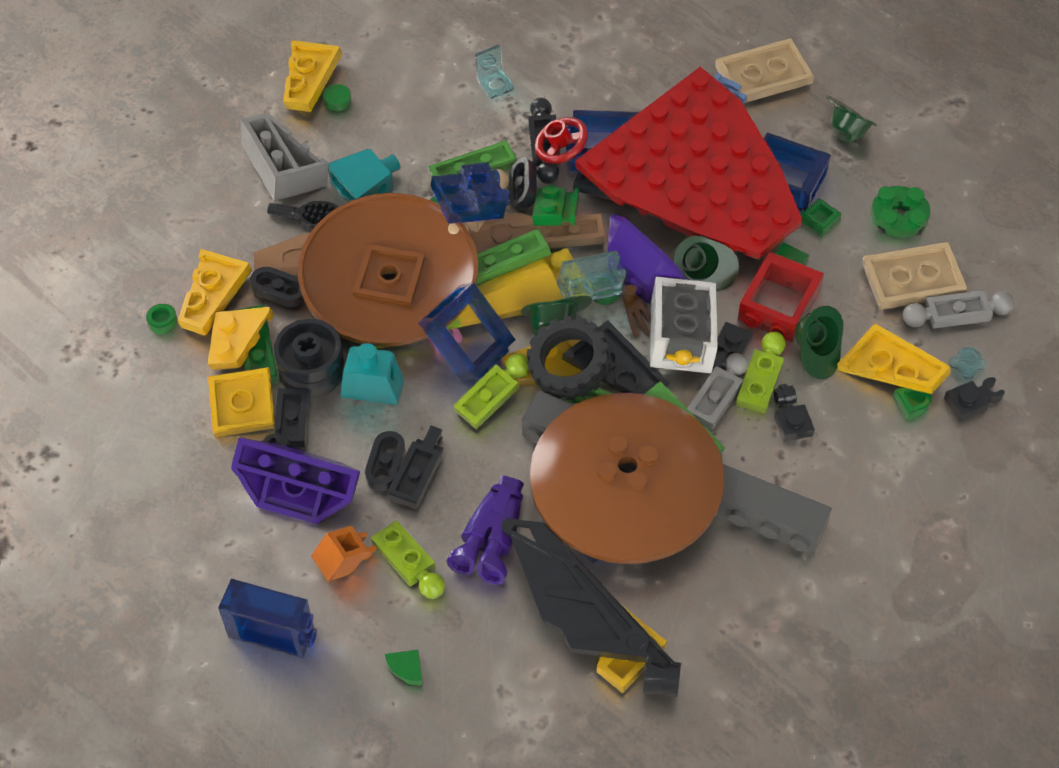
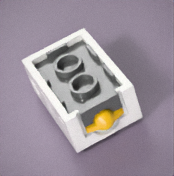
M656 277L651 299L650 367L712 373L718 348L716 283Z

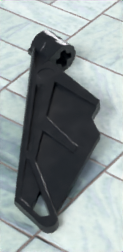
M504 519L502 522L503 533L511 537L541 619L546 624L563 633L570 651L573 653L646 663L643 693L677 697L681 663L675 662L560 538L545 523ZM516 527L529 528L535 541L517 533L514 529Z

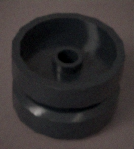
M309 318L297 320L285 326L277 335L273 345L274 356L280 381L285 388H309L310 398L332 392L342 382L345 364L340 336L333 326L325 321Z

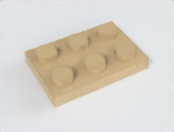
M791 38L716 59L715 67L719 74L742 86L740 91L747 95L746 102L812 84L814 79L813 73Z
M949 242L863 256L862 265L879 310L907 306L912 303H924L928 297L964 293L968 289Z

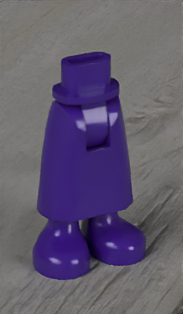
M502 475L498 483L491 486L490 491L471 516L461 535L465 544L452 550L446 562L451 570L461 575L472 574L476 567L480 550L484 553L477 565L479 577L485 582L494 585L504 583L507 569L501 560V556L509 555L513 542L510 536L503 533L502 522L508 518L519 520L520 505L523 499L521 491L524 486L521 480Z

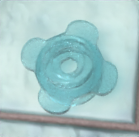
M965 347L959 350L956 357L949 359V366L957 369L964 379H973L978 370L985 369L986 361L982 358L979 351L971 347Z

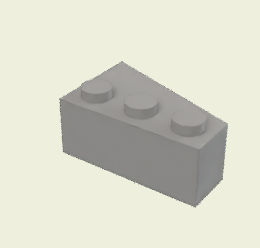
M269 113L241 119V145L274 201L327 187L329 162L324 158L318 159L310 152V147L307 144H300L292 137V132Z

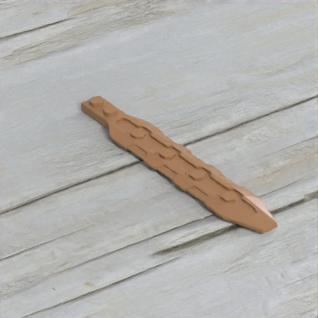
M521 213L490 215L478 232L469 229L477 254L536 229H539L550 249L605 244L602 214L577 216L575 225H571V222H563L562 226H533L532 216ZM304 233L254 252V271L260 267H272L298 277L300 253L310 233Z

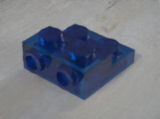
M489 163L461 165L459 174L431 177V189L448 224L504 218L506 206L510 204V194L507 189H501L498 170H492Z

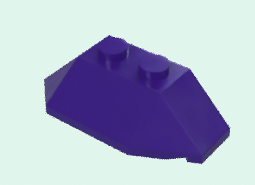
M615 213L610 216L607 269L613 277L619 278L626 285L636 286V295L645 303L651 304L656 277L689 280L683 276L676 264L630 221Z
M244 437L238 438L231 465L232 471L238 476L256 507L313 524L322 522L352 503L360 475V470L336 460L287 446Z

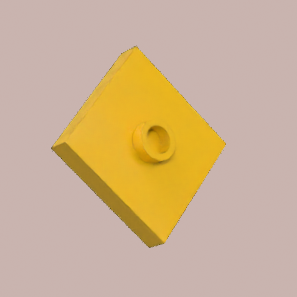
M269 367L208 376L212 429L215 437L275 428V407Z

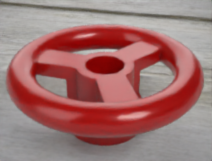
M563 117L551 121L540 131L536 138L535 151L537 156L542 161L550 164H560L573 159L583 150L587 143V127L581 120L573 117ZM567 126H574L579 132L571 134ZM546 138L551 144L547 153L543 149ZM570 143H576L566 153L557 155L561 148L566 147Z

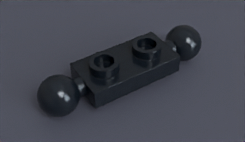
M540 97L532 101L530 105L532 116H528L532 162L538 166V179L544 184H552L559 177L557 165H561V163L550 164L542 161L536 154L535 141L540 131L548 123L556 120V114L550 115L552 112L551 103L546 98ZM546 138L543 149L547 153L551 144Z

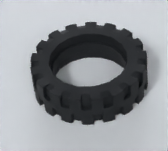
M572 316L564 317V320L561 321L555 319L550 322L549 326L541 327L538 330L539 334L531 339V348L527 349V358L529 360L527 365L535 383L539 385L544 393H551L552 396L559 399L566 397V400H574L575 396L580 395L582 398L589 395V391L592 389L597 390L601 386L600 382L603 379L606 380L609 375L608 367H611L612 359L606 337L602 330L599 331L595 323H588L585 318L578 317V319H573ZM582 340L593 347L594 355L592 361L579 374L570 377H557L549 373L545 368L546 357L551 349L561 342Z

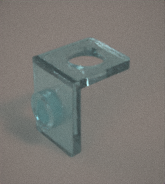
M500 45L490 47L475 54L476 80L490 99L497 98L514 90V85L502 70V48ZM493 80H500L504 83V86L500 89H492L489 87V83Z

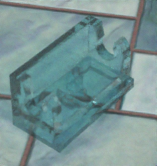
M612 251L563 261L557 279V286L563 297L590 296L592 300L622 294V285L625 280L626 271L625 269L617 270L620 259L618 252Z

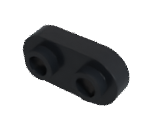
M525 157L518 159L509 172V203L519 210L531 207L535 203L537 193V166Z
M260 267L251 274V287L257 296L287 307H296L304 302L297 276L272 267Z
M394 431L382 432L373 442L365 468V476L369 487L376 491L389 490L406 452L405 441L399 433ZM388 449H394V450H395V451L392 452V453L385 452V451L388 450ZM380 475L387 476L384 479H377Z

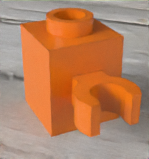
M351 525L326 533L311 557L328 582L352 574L362 560L369 559L377 549L376 546L366 547L363 543L368 536L366 532H359L357 534Z

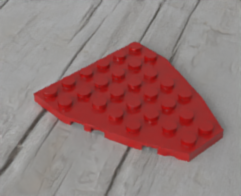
M701 66L575 161V167L615 203L621 206L625 203L639 209V214L648 217L650 214L664 220L663 225L689 237L694 235L703 236L724 244L732 249L733 252L740 251L746 256L759 260L802 224V217L782 168L743 103Z

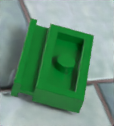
M556 186L538 188L532 215L533 226H562L563 222H571V225H575L580 199L579 188H575L574 192H566V188H558Z

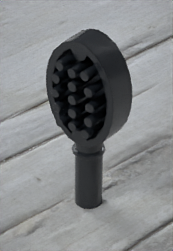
M311 201L300 208L269 203L267 213L292 218L293 220L298 219L302 227L306 231L311 232L326 215L339 206L328 201Z

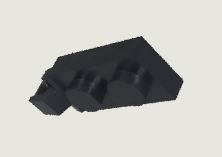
M431 425L424 440L417 439L416 442L412 441L387 492L389 500L417 510L442 459L444 448L440 447L443 440L442 429Z

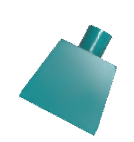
M365 149L330 162L328 172L330 183L348 203L364 196L392 193V173L398 171L401 166L394 154L380 160L371 149Z
M364 343L359 347H350L343 372L340 397L398 406L404 377L394 353L377 350L370 343Z

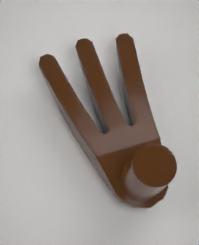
M630 284L625 287L622 299L631 330L637 339L639 334L633 313L647 336L650 334V331L642 315L651 325V314L636 295V286Z

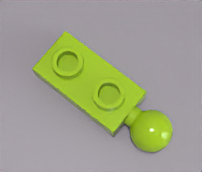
M769 332L763 337L761 342L763 351L754 350L737 397L736 406L766 415L773 390L784 363V357L777 355L784 351L786 341L778 332Z
M519 353L511 355L506 362L505 371L496 364L453 405L454 411L477 430L519 389V383L514 378H522L529 373L528 358Z
M398 520L370 537L372 545L376 546L378 552L409 587L419 581V590L426 598L434 599L443 594L445 581L441 575L432 572L436 569L435 562Z

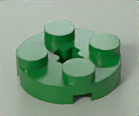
M885 186L878 190V194L873 200L870 212L871 219L877 228L879 225L885 229V234L891 237L910 238L917 235L919 230L927 226L930 217V205L924 197V192L918 187ZM895 209L904 210V215H899V212Z

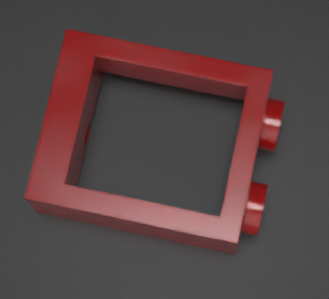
M769 251L740 302L737 320L743 322L748 327L757 328L767 333L778 332L785 340L793 343L798 322L809 313L821 291L824 273ZM765 280L804 294L792 317L754 302Z

